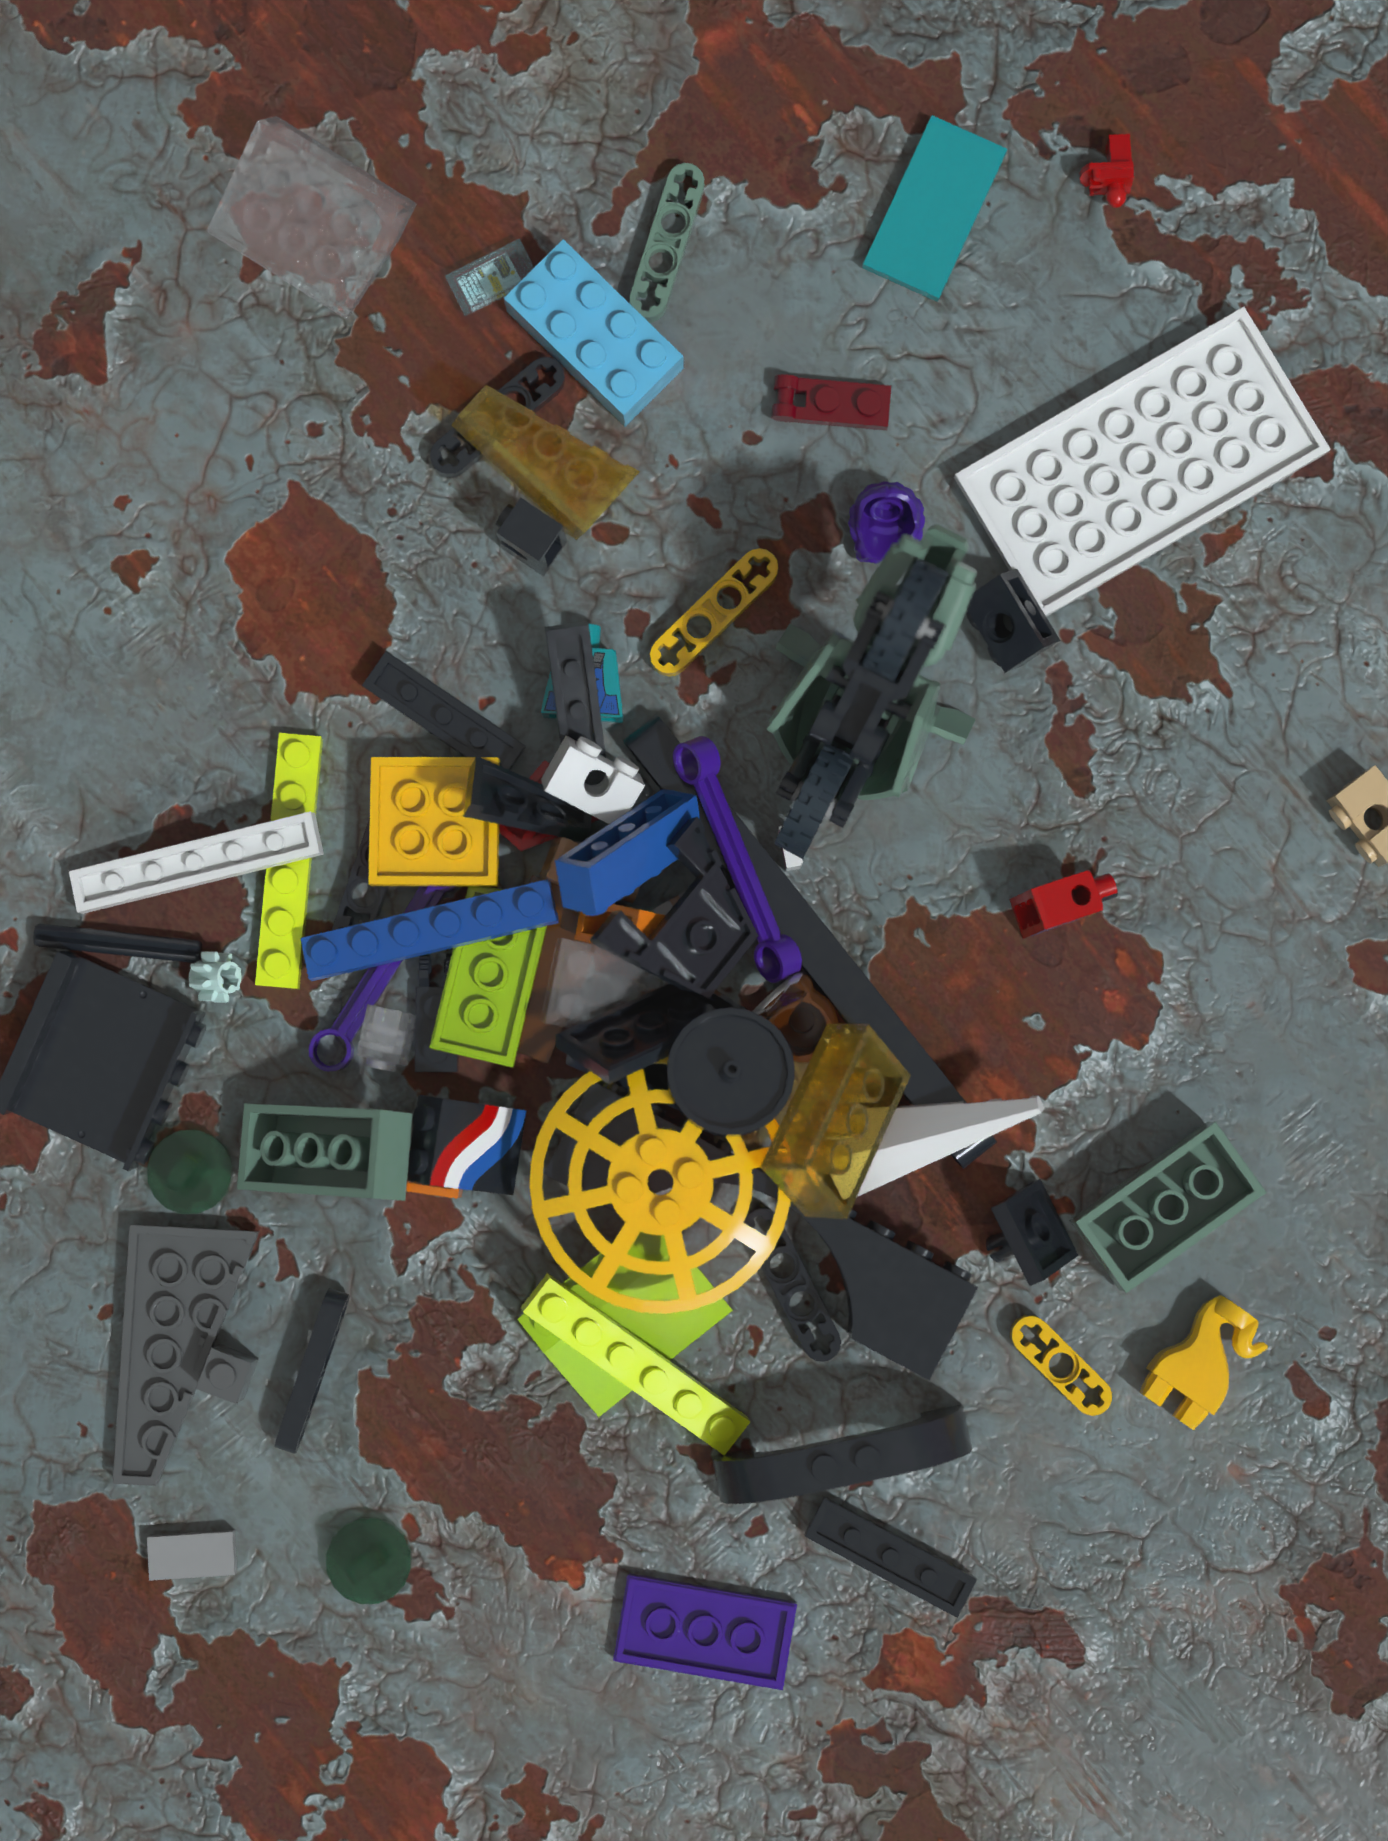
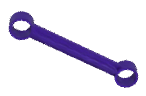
M698 736L678 744L673 752L675 769L683 781L688 784H694L739 897L758 934L757 941L759 944L754 951L756 967L763 978L771 983H777L800 971L802 967L801 952L795 941L791 937L781 934L717 779L716 775L721 766L719 752L715 744L705 736Z
M419 886L402 914L437 906L445 893L455 891L460 886ZM403 960L368 968L331 1028L322 1030L314 1035L308 1050L309 1057L317 1068L323 1071L336 1072L350 1064L354 1055L352 1043L354 1037ZM326 1035L340 1036L347 1047L345 1059L343 1058L340 1063L333 1066L324 1065L317 1055L319 1041Z

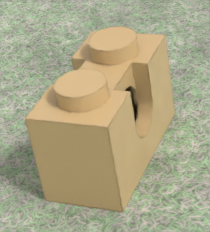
M1374 765L1362 772L1326 801L1332 807L1329 810V814L1335 823L1343 830L1350 827L1359 838L1355 846L1360 855L1368 863L1372 864L1375 862L1380 867L1388 864V780L1377 766ZM1368 808L1376 810L1381 816V826L1378 830L1370 829L1364 822V813Z

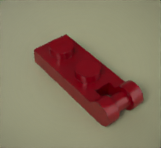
M787 374L776 375L774 378V390L777 391V403L772 405L771 418L782 422L887 431L892 386L799 378ZM794 394L806 395L805 407L793 405Z

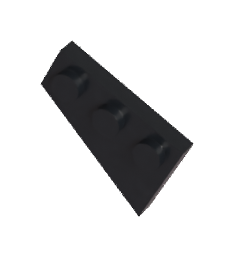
M476 756L469 768L464 817L581 842L585 840L590 832L592 815L544 791L543 784Z

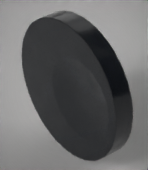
M740 1008L716 1009L692 1020L677 1036L670 1050L666 1067V1079L670 1096L684 1118L705 1132L726 1137L753 1133L774 1120L782 1111L791 1095L795 1077L793 1055L782 1033L763 1016Z

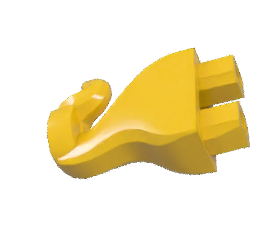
M1222 1295L1203 1303L1196 1313L1190 1333L1182 1342L1167 1347L1154 1356L1146 1367L1150 1372L1139 1393L1158 1406L1163 1404L1173 1388L1179 1391L1185 1397L1172 1416L1192 1430L1206 1418L1208 1413L1215 1415L1228 1392L1229 1367L1220 1335L1221 1325L1229 1323L1233 1326L1232 1347L1240 1357L1253 1358L1268 1348L1264 1342H1257L1252 1345L1259 1321Z

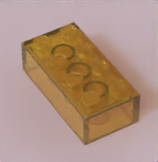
M869 1024L826 1025L761 1164L764 1172L805 1217L848 1218L911 1076Z

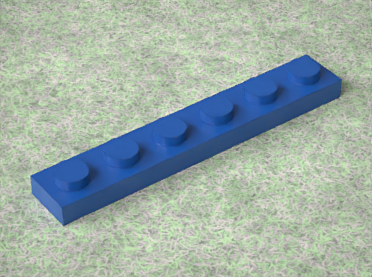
M547 879L300 939L308 979L316 981L557 924L559 919L551 882Z

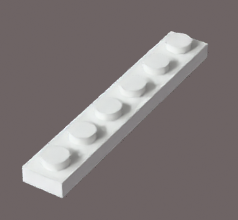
M310 811L69 871L77 913L84 914L324 855L316 815Z

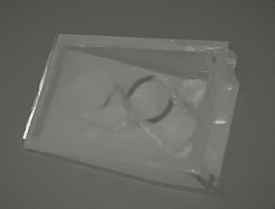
M557 938L540 1022L571 1028L669 983L594 944Z

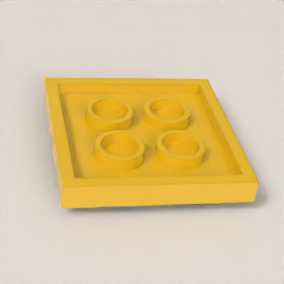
M371 757L368 878L370 886L498 887L499 824L463 816L469 768L476 757ZM480 757L500 766L499 757Z

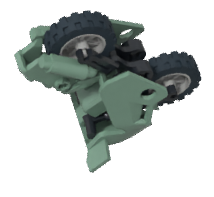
M935 524L928 528L921 541L903 534L898 543H893L856 600L858 606L854 614V626L858 634L854 641L843 636V633L834 630L821 646L809 633L792 624H789L775 649L805 668L769 718L770 724L766 729L773 733L783 755L792 764L789 771L784 775L776 794L794 803L774 842L775 845L803 859L824 818L843 828L857 799L875 800L891 796L900 798L901 794L908 791L929 732L964 745L976 719L957 709L936 705L941 683L935 680L931 681L921 676L920 673L923 667L937 663L943 657L946 650H951L976 585L973 581L977 571L962 563L969 548L966 538ZM904 575V577H903V579H902L900 585H897V584L899 583L900 579L902 578V576Z

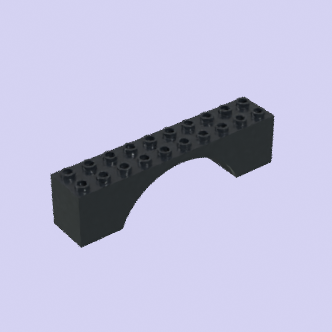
M604 1081L602 1085L599 1083L593 1084L587 1091L574 1118L588 1126L592 1119L607 1106L626 1097L629 1090L614 1082L608 1084ZM651 1103L657 1129H668L679 1133L682 1131L687 1123L686 1120L681 1119L677 1126L663 1118L667 1110ZM634 1108L628 1109L614 1117L601 1129L599 1134L620 1147L630 1138L639 1134ZM703 1130L696 1140V1143L704 1151L709 1161L734 1155L731 1145L719 1139L716 1146L701 1139L704 1133ZM564 1134L544 1174L568 1187L569 1166L578 1141ZM591 1149L586 1154L582 1169V1192L608 1186L607 1180L611 1162ZM770 1165L752 1169V1190L762 1192L778 1200V1170ZM656 1169L650 1173L648 1187L653 1193L673 1187V1177L667 1170ZM739 1172L713 1178V1183L739 1186L740 1182ZM795 1179L791 1186L790 1208L802 1216L818 1232L837 1263L847 1295L849 1313L848 1334L851 1339L930 1381L978 1289L977 1286L969 1282L973 1274L947 1260L943 1267L931 1262L934 1253L910 1240L907 1241L905 1247L892 1241L896 1234L895 1232L871 1219L867 1227L854 1220L857 1212L835 1200H832L829 1206L815 1200L819 1192ZM612 1203L603 1205L608 1209L616 1212Z

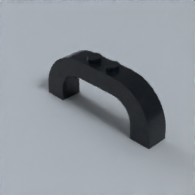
M960 1404L920 1413L921 1417L908 1423L787 1449L756 1452L753 1448L726 1453L725 1456L723 1454L712 1456L720 1501L726 1504H746L785 1499L906 1474L958 1459L973 1450L964 1407Z

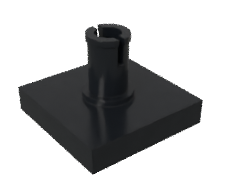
M1041 1179L1025 1185L991 1208L1002 1232L991 1235L986 1239V1249L990 1251L999 1246L1003 1247L989 1256L998 1263L1014 1255L1029 1286L1044 1281L1078 1256Z

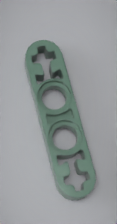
M690 163L676 165L671 169L667 177L630 293V304L649 323L658 321L667 310L704 194L705 179L703 173L697 166ZM685 176H691L692 183L696 188H689L687 190L684 206L677 203L680 190L679 184L676 181H683ZM671 213L681 215L686 223L684 229L676 234L666 232L661 225L663 218ZM663 252L672 258L673 265L670 270L664 273H657L651 269L649 260L655 253ZM644 277L654 283H658L655 290V302L659 303V306L652 305L649 311L642 310V302L638 300V298H646L650 288V281H642ZM660 284H667V286L664 288Z

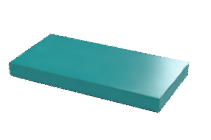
M932 115L862 268L938 302L1008 149Z

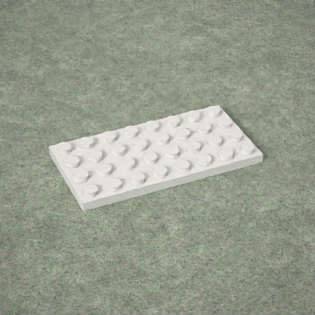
M1242 307L955 474L954 479L1009 571L1018 569L1047 617L1317 460L1331 449L1245 307Z

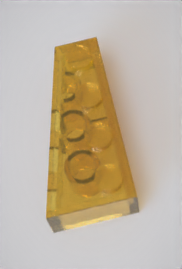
M487 385L452 423V426L543 511L563 525L564 530L575 540H578L640 472L628 464L623 465L607 456L608 453L593 445L591 447L570 435L569 431L557 424L553 425L536 416L532 410Z

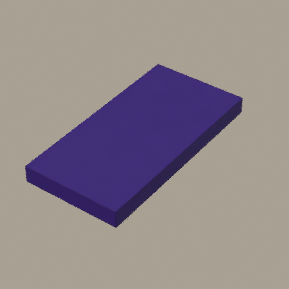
M628 1573L613 1661L783 1690L797 1602Z

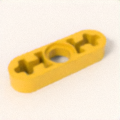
M1024 1315L1014 1321L1010 1329V1339L1014 1347L1078 1410L1086 1415L1096 1416L1104 1413L1109 1408L1112 1401V1392L1109 1385L1049 1325L1034 1315ZM1037 1324L1040 1327L1037 1336L1047 1346L1051 1338L1057 1343L1043 1353L1039 1362L1034 1356L1041 1351L1031 1342H1027L1025 1345H1022L1020 1342L1024 1336L1020 1329L1024 1325L1032 1328ZM1057 1353H1066L1072 1359V1370L1065 1377H1055L1049 1370V1361ZM1082 1369L1087 1372V1375L1082 1376L1080 1379L1092 1389L1097 1385L1101 1387V1390L1098 1392L1101 1401L1098 1405L1089 1402L1084 1406L1082 1401L1085 1395L1076 1385H1073L1070 1392L1065 1388L1066 1385L1078 1378Z

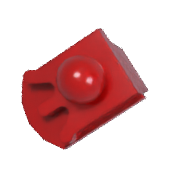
M1130 134L1109 135L1106 144L1107 162L1088 163L1079 172L1080 183L1085 187H1089V195H1106L1108 204L1114 208L1121 207L1125 203L1126 196L1130 194L1134 180Z

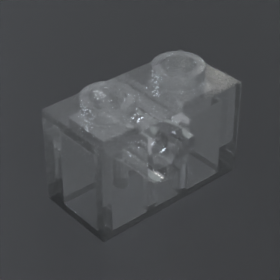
M367 1004L357 1050V1056L367 1057L365 1066L395 1072L397 1064L407 1066L415 1033L416 1015Z

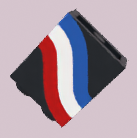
M418 1095L417 1107L413 1113L414 1127L409 1150L407 1181L431 1186L514 1195L526 1110Z

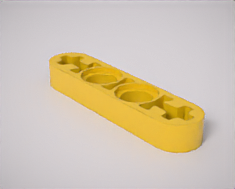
M753 549L746 553L655 641L650 652L651 664L655 671L663 676H675L695 660L773 584L778 572V563L775 556L765 549ZM752 560H755L757 563H761L764 560L769 563L766 569L768 576L764 578L761 575H757L749 582V587L755 589L751 594L748 593L742 582L733 578L739 573L744 580L752 571L750 564ZM725 587L737 589L741 594L740 604L734 609H724L717 602V594L721 589ZM695 616H703L711 623V631L704 638H694L687 631V623ZM680 631L685 642L695 647V649L688 652L684 645L676 655L679 662L677 665L674 666L669 662L664 666L661 665L659 661L662 656L659 650L663 647L667 650H672L679 643V639L673 635Z

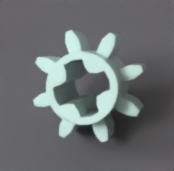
M201 952L202 961H197L190 965L189 987L199 992V1001L229 1002L228 993H233L240 989L241 968L236 963L231 962V953Z

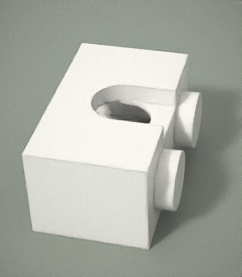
M565 736L541 778L544 791L608 824L629 812L645 786L641 775L637 773L639 767L620 756H617L613 762L599 755L602 748L587 738L580 736L578 741ZM592 770H601L606 773L603 781L597 785H588L584 781Z

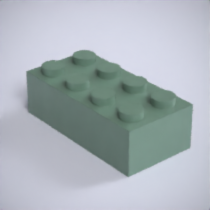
M244 1103L237 1189L405 1201L412 1113L380 1109Z
M1206 1122L1069 1221L1120 1291L1127 1293L1267 1192L1216 1122Z

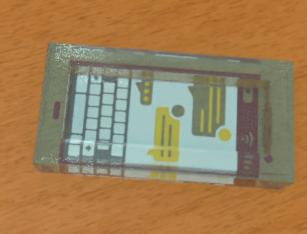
M517 239L445 275V278L464 316L506 296L534 266L521 240Z

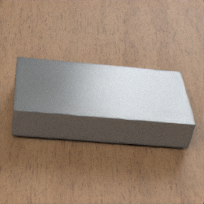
M235 1530L160 1534L147 1537L149 1581L227 1576L237 1573Z

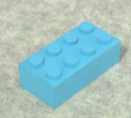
M564 239L504 297L507 312L624 427L684 369L683 355Z

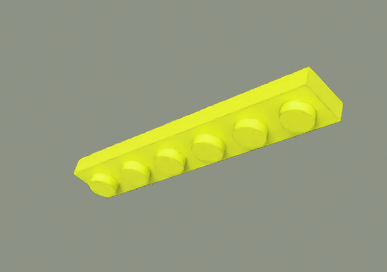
M279 733L271 821L310 811L316 815L323 744L321 736ZM312 858L266 869L255 985L300 989L303 957L300 938L305 936Z
M547 1273L521 1306L523 1313L724 1456L750 1424V1420L745 1414Z

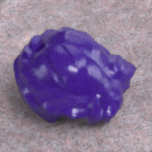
M883 481L870 484L864 488L858 495L855 503L849 508L850 518L848 525L851 537L855 543L854 551L856 558L860 562L880 563L892 544L898 543L903 534L919 541L923 539V527L925 525L924 507L920 499L914 495L910 488L903 486L899 482L890 483Z

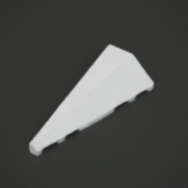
M1031 1096L1027 1099L1002 1100V1098L974 1103L960 1101L899 1106L896 1109L872 1110L869 1108L843 1113L830 1111L820 1116L825 1162L844 1202H847L1042 1113L1045 1107L1039 1096Z

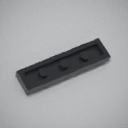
M587 621L544 627L560 745L565 736L576 741L581 736L599 745L602 748L599 755L606 758L589 624ZM592 770L587 775L584 783L597 785L603 781L606 773L601 770Z
M387 651L362 685L363 688L464 757H499L500 766L511 770L526 749L524 744Z
M825 1496L821 1500L804 1533L806 1538L958 1618L977 1581V1578L970 1573Z

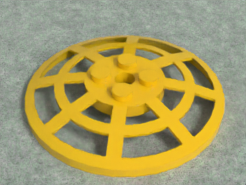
M668 1057L656 1063L667 1064ZM643 1069L627 1076L631 1095L623 1097L607 1106L592 1119L588 1126L565 1113L582 1093L593 1084L602 1080L591 1071L583 1075L563 1093L549 1112L537 1136L531 1159L529 1188L532 1210L540 1235L554 1260L572 1280L592 1295L615 1306L637 1312L668 1314L689 1311L714 1303L737 1290L759 1270L772 1253L784 1229L791 1203L792 1173L789 1151L776 1119L765 1126L773 1146L747 1152L741 1136L726 1137L733 1149L734 1155L709 1161L704 1151L696 1143L702 1130L687 1121L680 1133L668 1129H657L651 1103L674 1104L669 1090L656 1089L648 1091ZM634 1108L639 1134L630 1138L621 1147L599 1134L601 1129L614 1117L628 1109ZM555 1128H558L578 1141L569 1166V1195L544 1200L542 1188L544 1160L549 1141ZM591 1149L611 1162L608 1172V1186L582 1192V1169L586 1154ZM777 1163L779 1173L778 1201L772 1224L765 1236L743 1222L747 1216L752 1198V1169ZM665 1169L672 1175L674 1184L667 1194L657 1195L649 1189L648 1177L652 1171ZM739 1172V1196L735 1210L730 1215L710 1202L713 1192V1178ZM612 1203L618 1215L625 1221L612 1244L596 1229L588 1215V1208ZM574 1212L576 1221L586 1238L599 1252L605 1255L592 1278L580 1270L564 1252L553 1233L549 1217ZM700 1217L722 1230L721 1234L707 1247L693 1255L687 1256L682 1230L694 1224ZM640 1232L651 1235H664L670 1261H648L633 1257L627 1253ZM733 1238L756 1251L749 1262L730 1279L709 1291L696 1294L690 1269L699 1267L716 1257L730 1244ZM620 1265L645 1274H673L679 1299L668 1301L642 1300L619 1294L607 1288V1285Z

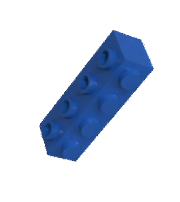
M662 789L556 859L555 865L563 908L580 911L588 916L600 915L606 912L609 906L622 897L632 894L635 888L648 879L659 875L664 868L676 861L678 858L670 851L667 845L688 819L694 817L700 819L697 795Z

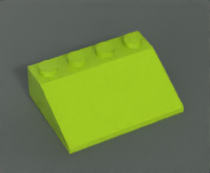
M640 1232L627 1253L633 1257L648 1261H670L664 1235H651ZM599 1252L579 1269L592 1278L605 1255ZM620 1265L607 1285V1288L619 1294L642 1300L668 1301L679 1299L673 1274H645ZM699 1267L690 1269L696 1294L715 1288ZM570 1277L562 1282L563 1285L669 1361L733 1311L724 1298H721L714 1303L689 1311L668 1314L637 1312L615 1306L592 1295ZM525 1313L518 1317L517 1320L538 1347L598 1417L632 1391Z

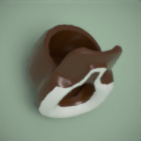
M798 972L787 978L752 1011L763 1016L777 1027L786 1039L791 1049L793 1060L796 1063L809 1064L819 1060L833 1048L838 1037L839 1022L833 1005L829 999L814 989L810 977L803 972Z

